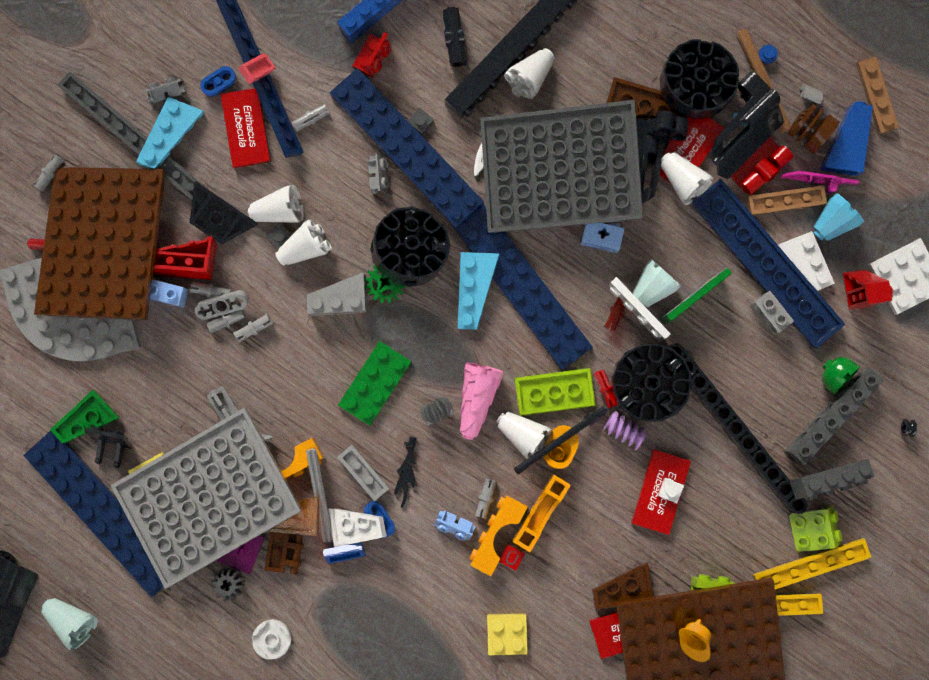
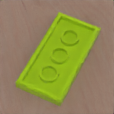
M590 368L514 378L519 416L596 406Z

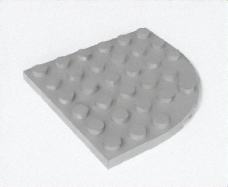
M42 258L0 270L7 303L15 324L21 333L43 352L65 360L85 362L100 360L141 348L134 320L34 315Z

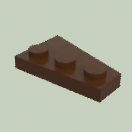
M648 562L592 588L595 609L616 607L617 602L653 597Z

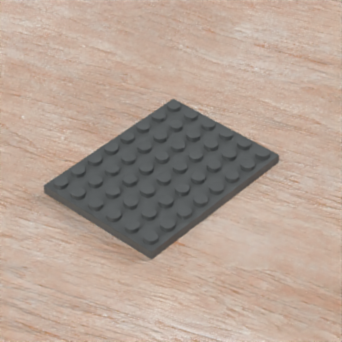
M635 100L480 118L488 233L643 219Z

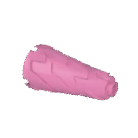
M468 362L465 364L463 400L460 412V433L463 434V438L473 440L474 437L478 436L482 424L485 422L489 406L492 405L496 390L500 386L503 371L490 366L484 367L476 363Z

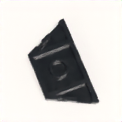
M197 181L194 183L189 223L208 236H213L214 240L221 245L258 225L253 219Z

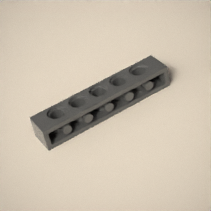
M870 367L861 368L784 451L797 464L806 465L884 380Z

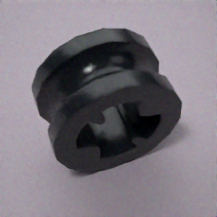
M903 419L901 435L914 437L917 431L916 421Z

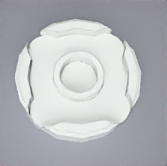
M266 620L258 625L253 632L252 644L256 653L262 658L278 659L287 652L291 645V632L287 625L280 620Z

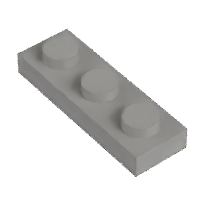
M353 444L337 457L374 502L390 489Z

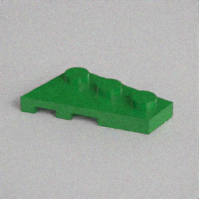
M92 390L58 421L50 431L64 444L85 435V428L102 427L121 417L96 390Z

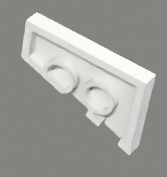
M812 231L778 245L817 291L835 284Z
M328 508L334 547L387 536L384 520L381 516Z

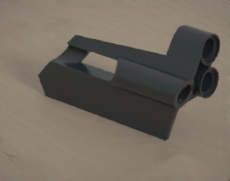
M749 72L738 84V90L741 93L740 97L744 99L746 104L714 140V146L711 150V159L713 164L717 166V175L725 179H729L784 123L779 107L780 96L778 92L771 89L754 72ZM747 122L748 125L723 149V141L740 123Z
M669 111L657 112V118L637 120L642 203L655 197L666 140H686L689 123L687 118L674 117V113ZM647 162L652 164L650 187L644 189Z
M0 550V658L7 654L38 576L37 573L12 561L13 554Z

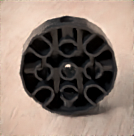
M692 39L678 45L669 54L659 77L660 91L666 103L678 114L691 119H707L719 114L736 94L739 84V66L733 55L721 44L713 41L710 43L708 41H701V39Z
M411 206L397 208L383 217L374 231L370 250L373 263L382 276L394 284L412 287L424 285L438 275L448 259L450 241L446 228L433 217V214L427 210Z
M642 344L625 352L616 362L611 376L612 393L618 406L629 416L646 422L664 421L677 415L688 402L692 388L691 371L685 359L673 348L660 344ZM648 378L655 379L654 387L647 386Z

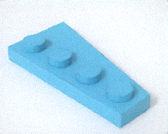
M168 97L138 156L137 164L148 169H158L170 155V151L175 145L181 142L182 137L193 128L198 118L200 119L204 115V111Z
M461 252L458 329H478L500 254Z

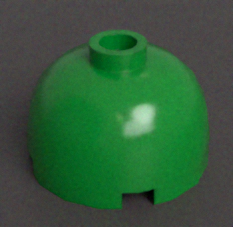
M838 357L833 361L829 359L822 367L824 369L822 382L832 394L836 395L856 374L860 366L846 357Z

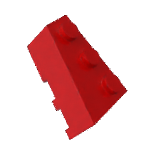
M210 236L200 241L193 240L188 241L187 244L178 246L175 244L156 249L153 273L155 276L212 280L217 243L213 236Z

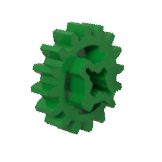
M374 265L373 272L368 270L370 278H365V281L369 282L365 288L371 289L368 292L369 296L374 294L373 300L377 301L380 298L382 304L385 300L390 304L392 298L397 301V295L404 294L401 288H406V286H396V284L388 280L390 285L383 287L381 281H386L387 278L378 274L379 270ZM373 280L378 284L376 291L373 287ZM388 291H392V292H393V293L390 294V295H384L385 292H388Z

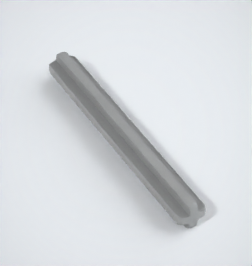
M315 448L308 449L306 454L323 542H330L333 540L317 450Z

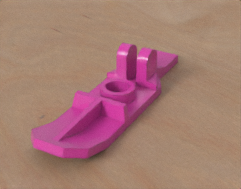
M805 171L789 172L780 176L781 179L804 181L805 184L812 180L816 184H824L826 182V192L828 194L835 192L838 185H857L859 183V180Z

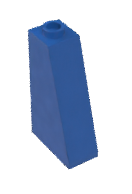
M857 101L847 108L820 166V171L859 176L864 172L872 105H866V102Z

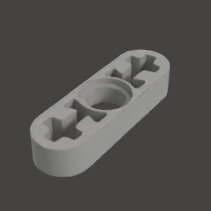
M237 290L202 300L196 306L195 314L198 318L206 320L242 310L249 302V297L246 292ZM236 298L243 299L242 303L235 301ZM218 301H223V302H225L226 305H227V308H226V309H220V308L217 306V302H218ZM212 306V308L209 309L207 313L205 311H201L202 307L204 309H208Z

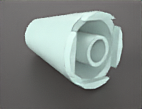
M48 599L42 605V615L68 650L80 647L91 636L89 634L91 628L95 630L98 620L94 615L59 599Z

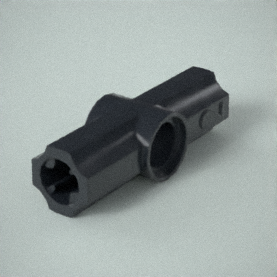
M447 7L443 10L449 62L452 67H461L466 65V56L459 8Z

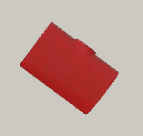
M769 137L731 178L747 195L751 196L764 183L771 182L777 176L779 170L793 158V154L786 146L782 145L779 147Z

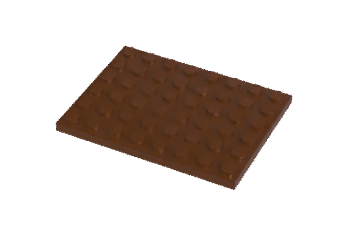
M59 167L53 178L34 315L148 320L166 175L165 170Z
M772 578L616 603L626 680H785L775 586ZM698 619L702 620L703 626L711 632L710 659L705 662L696 661L687 656L680 645L679 630L685 628L690 622H696Z

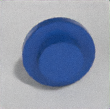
M764 45L759 50V57L763 63L771 64L777 59L778 51L772 45Z

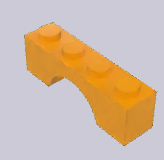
M315 437L295 446L293 462L287 469L281 471L285 479L292 475L296 478L305 473L304 469L309 467L306 454L308 449L315 448L317 450L319 465L322 464L321 460L325 457Z
M554 474L551 475L512 539L515 544L531 552L549 517L571 486L569 483Z
M508 495L505 498H500L496 506L499 508L496 515H491L487 523L489 525L487 532H482L478 540L480 543L478 549H473L469 557L471 560L470 566L489 576H492L500 560L493 546L495 534L505 525L519 524L527 509V505Z

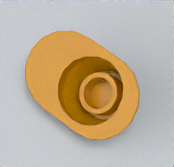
M561 425L554 428L544 447L571 429V427ZM574 435L544 456L548 466L556 469H564L569 466L579 445L578 435Z
M698 619L696 622H690L685 628L679 630L680 645L687 656L700 662L710 659L711 632L703 626L702 620Z

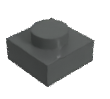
M419 107L408 122L423 135L434 122V119Z
M279 223L267 237L280 248L292 234Z

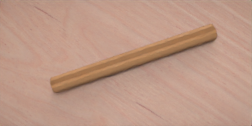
M740 30L737 36L753 72L760 76L771 89H774L748 30ZM780 103L779 107L784 123L779 129L781 133H785L791 129V125Z

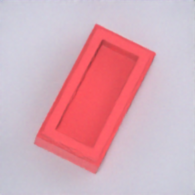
M266 53L255 57L238 68L249 85L276 69Z

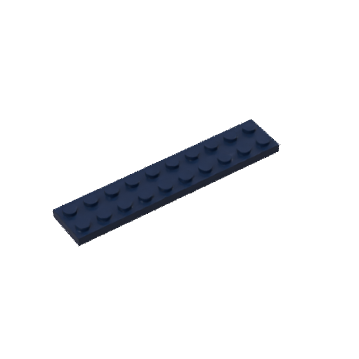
M358 68L329 92L337 103L455 228L484 204V201Z
M719 179L691 203L694 209L765 292H772L794 320L792 324L814 349H817L845 325L842 319L722 179Z
M484 204L457 228L453 226L472 253L500 254L492 279L561 370L593 347L506 232L488 233L487 212Z
M49 431L23 456L153 598L164 586L117 497L68 443L62 444Z

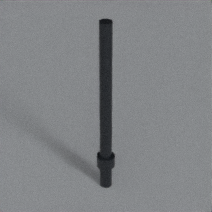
M603 405L595 412L587 414L581 422L514 468L515 472L519 475L588 425L592 426L595 424L598 418L608 412L607 407Z

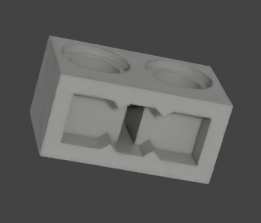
M771 291L762 294L749 304L772 335L780 333L794 322Z

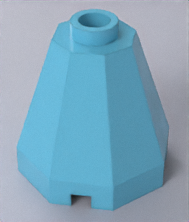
M837 193L829 199L814 225L816 231L813 233L821 241L823 239L828 241L859 227L864 222V219L855 209L853 210L848 201Z

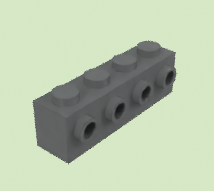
M864 459L790 480L796 500L806 498V501L817 499V494L823 493V496L834 494V489L837 488L840 491L851 489V484L856 483V486L868 484V479L875 476L869 459Z

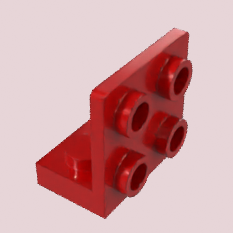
M384 32L380 39L370 33L352 65L353 68H358L362 73L371 78L374 77L375 73L378 74L382 68V60L384 57L387 58L391 51L388 34Z

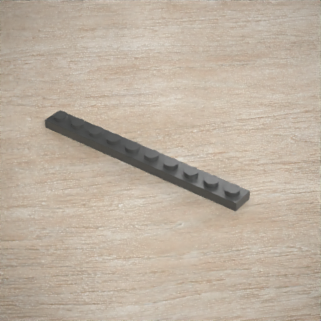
M69 71L58 86L139 155L147 137ZM168 156L158 169L165 170V178L192 200L194 183L196 181L200 182Z

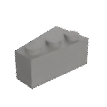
M364 272L307 294V314L310 316L367 313L366 276Z

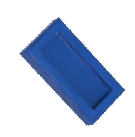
M362 542L323 550L328 564L366 556Z

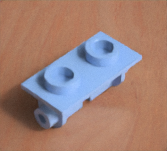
M445 510L444 512L440 511L434 526L442 532L455 534V537L460 540L469 541L476 526L461 517L457 524L454 522L457 517L456 515Z

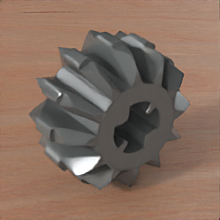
M447 397L439 398L420 409L421 416L427 425L449 417L454 411Z
M230 567L228 571L223 568L220 570V573H215L214 576L217 580H212L211 584L216 585L212 592H219L216 598H220L223 595V601H227L228 598L233 601L236 599V595L240 596L242 594L240 589L245 588V585L240 583L244 580V577H237L240 574L239 570L233 574V568ZM230 581L232 585L226 587L224 583Z

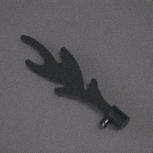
M409 436V441L404 442L405 446H409V450L403 464L397 470V473L403 471L394 492L397 495L399 488H403L404 495L401 508L404 507L407 499V483L411 482L412 488L415 487V475L409 462H412L414 465L416 464L413 455L416 437Z

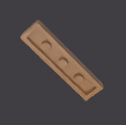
M877 57L858 61L856 63L868 104L873 106L872 117L877 133L882 134L898 129L899 126Z
M824 185L747 197L749 212L752 215L827 204Z

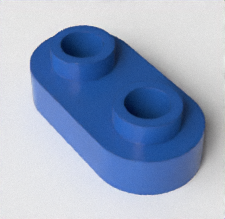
M223 66L205 77L200 83V88L206 96L214 97L236 82V73L232 68ZM230 75L229 80H224V77ZM214 85L213 90H208L209 86Z
M378 501L368 503L364 507V514L383 517L387 536L382 538L392 535L395 531V525L382 504Z

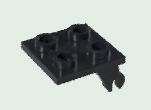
M100 427L85 428L84 432L94 442H98L95 463L99 465L102 463L103 452L107 442L117 444L114 467L120 468L124 448L132 449L133 447L128 438L124 436V433L114 430L112 433L104 432L105 430Z

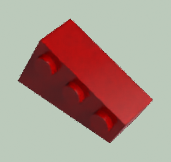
M865 269L842 273L849 310L872 307L892 301L893 288L888 280Z

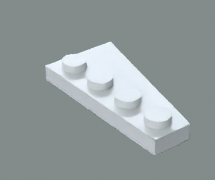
M617 277L609 284L612 294L620 297L624 302L623 305L630 312L634 313L637 320L648 329L658 342L665 340L670 335L669 331Z

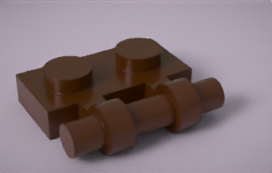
M270 531L264 571L284 573L285 566H291L290 574L297 575L302 562L300 555L301 550L304 548V543H302L303 535L296 534L295 542L289 541L290 533ZM288 548L294 549L292 559H287Z

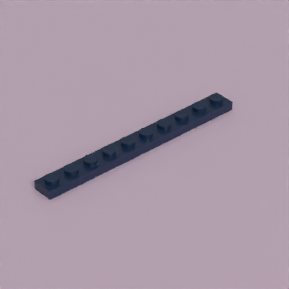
M216 0L243 63L261 55L237 0ZM267 74L253 82L254 88L285 158L300 156L304 151L272 79Z

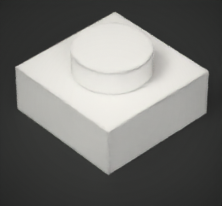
M664 478L658 496L677 503L684 485Z

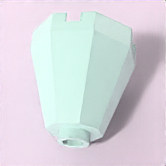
M650 259L645 265L632 294L643 305L649 307L676 292L681 285Z

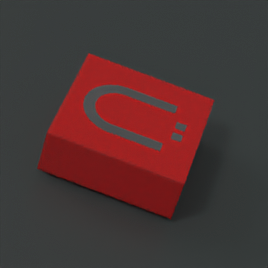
M507 544L499 562L516 571L525 553Z

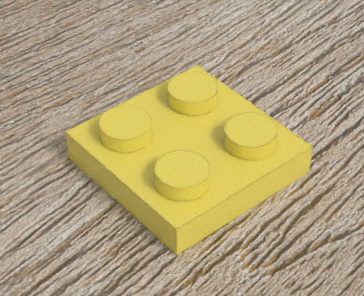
M526 613L487 614L488 655L527 654Z

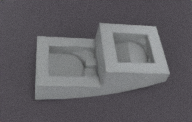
M803 83L800 91H802L800 98L812 103L814 102L817 105L821 104L823 92Z

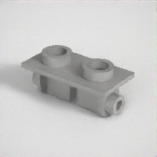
M174 76L165 79L166 83L159 85L158 82L147 85L148 89L144 90V93L149 92L150 95H147L149 103L166 100L164 92H168L170 98L183 95V92H186L184 85L179 83L183 79H177Z
M380 154L370 156L368 160L369 174H375V177L369 178L370 191H372L373 195H378L380 192L389 194L388 188L390 183L387 178L388 162L386 157Z
M223 386L212 390L207 395L221 421L238 411Z

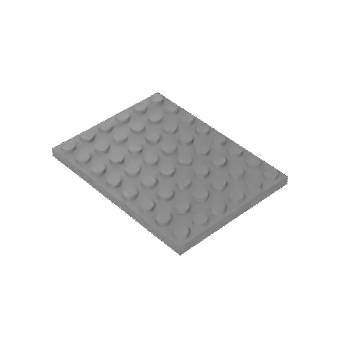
M247 408L237 411L110 485L165 589L302 511Z

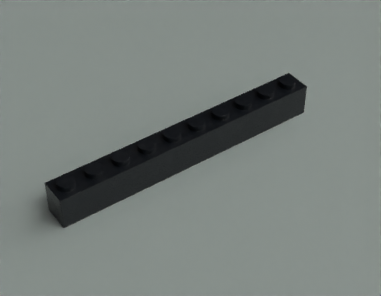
M539 0L445 98V105L460 119L464 116L468 117L474 111L473 107L485 100L487 97L486 93L490 89L494 90L499 85V80L516 62L522 61L526 56L527 50L529 48L531 50L534 49L539 42L538 39L542 35L546 36L552 29L550 26L554 22L558 23L564 17L563 13L567 9L571 10L577 3V0Z

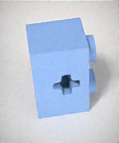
M604 223L585 224L580 245L618 253L625 228H621L617 223H609V225ZM601 231H604V235H606L604 239L601 238Z
M152 280L150 300L184 308L189 290L184 287Z

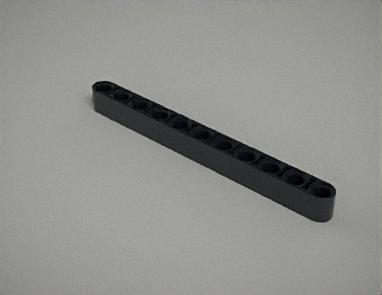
M677 343L667 346L676 348L679 355L690 365L692 392L789 512L796 514L804 513L808 507L805 498L797 499L800 505L795 510L793 502L796 498L789 478L684 347ZM697 377L703 383L700 388H697L694 384ZM708 393H712L715 397L712 403L707 401ZM721 408H724L727 412L725 418L719 416ZM733 423L739 426L737 433L731 431ZM746 438L751 441V445L747 449L743 445ZM759 453L763 456V461L760 464L756 462V456ZM770 469L775 471V476L772 479L768 477ZM783 484L787 486V492L785 494H782L780 492V488Z

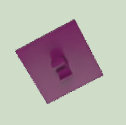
M259 535L215 561L251 574L265 537Z

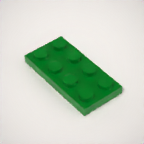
M379 341L338 406L371 426L412 361Z

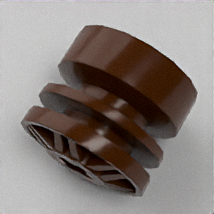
M814 102L798 115L787 134L793 137L798 131L799 134L795 139L796 142L806 137L807 140L803 147L813 154L823 146L840 123L839 120L830 114L822 120L820 118L824 110L822 108L814 114L813 111L817 107V104Z

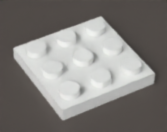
M921 238L868 264L873 274L888 280L890 286H892L893 297L892 301H889L888 304L894 315L929 299V253Z

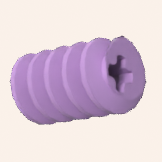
M617 411L610 416L603 429L604 431L608 428V435L615 432V439L621 435L622 443L628 439L629 447L635 443L636 451L643 443L647 434L645 433V427H641L638 430L639 424L635 423L632 425L631 419L625 422L624 415L618 418Z

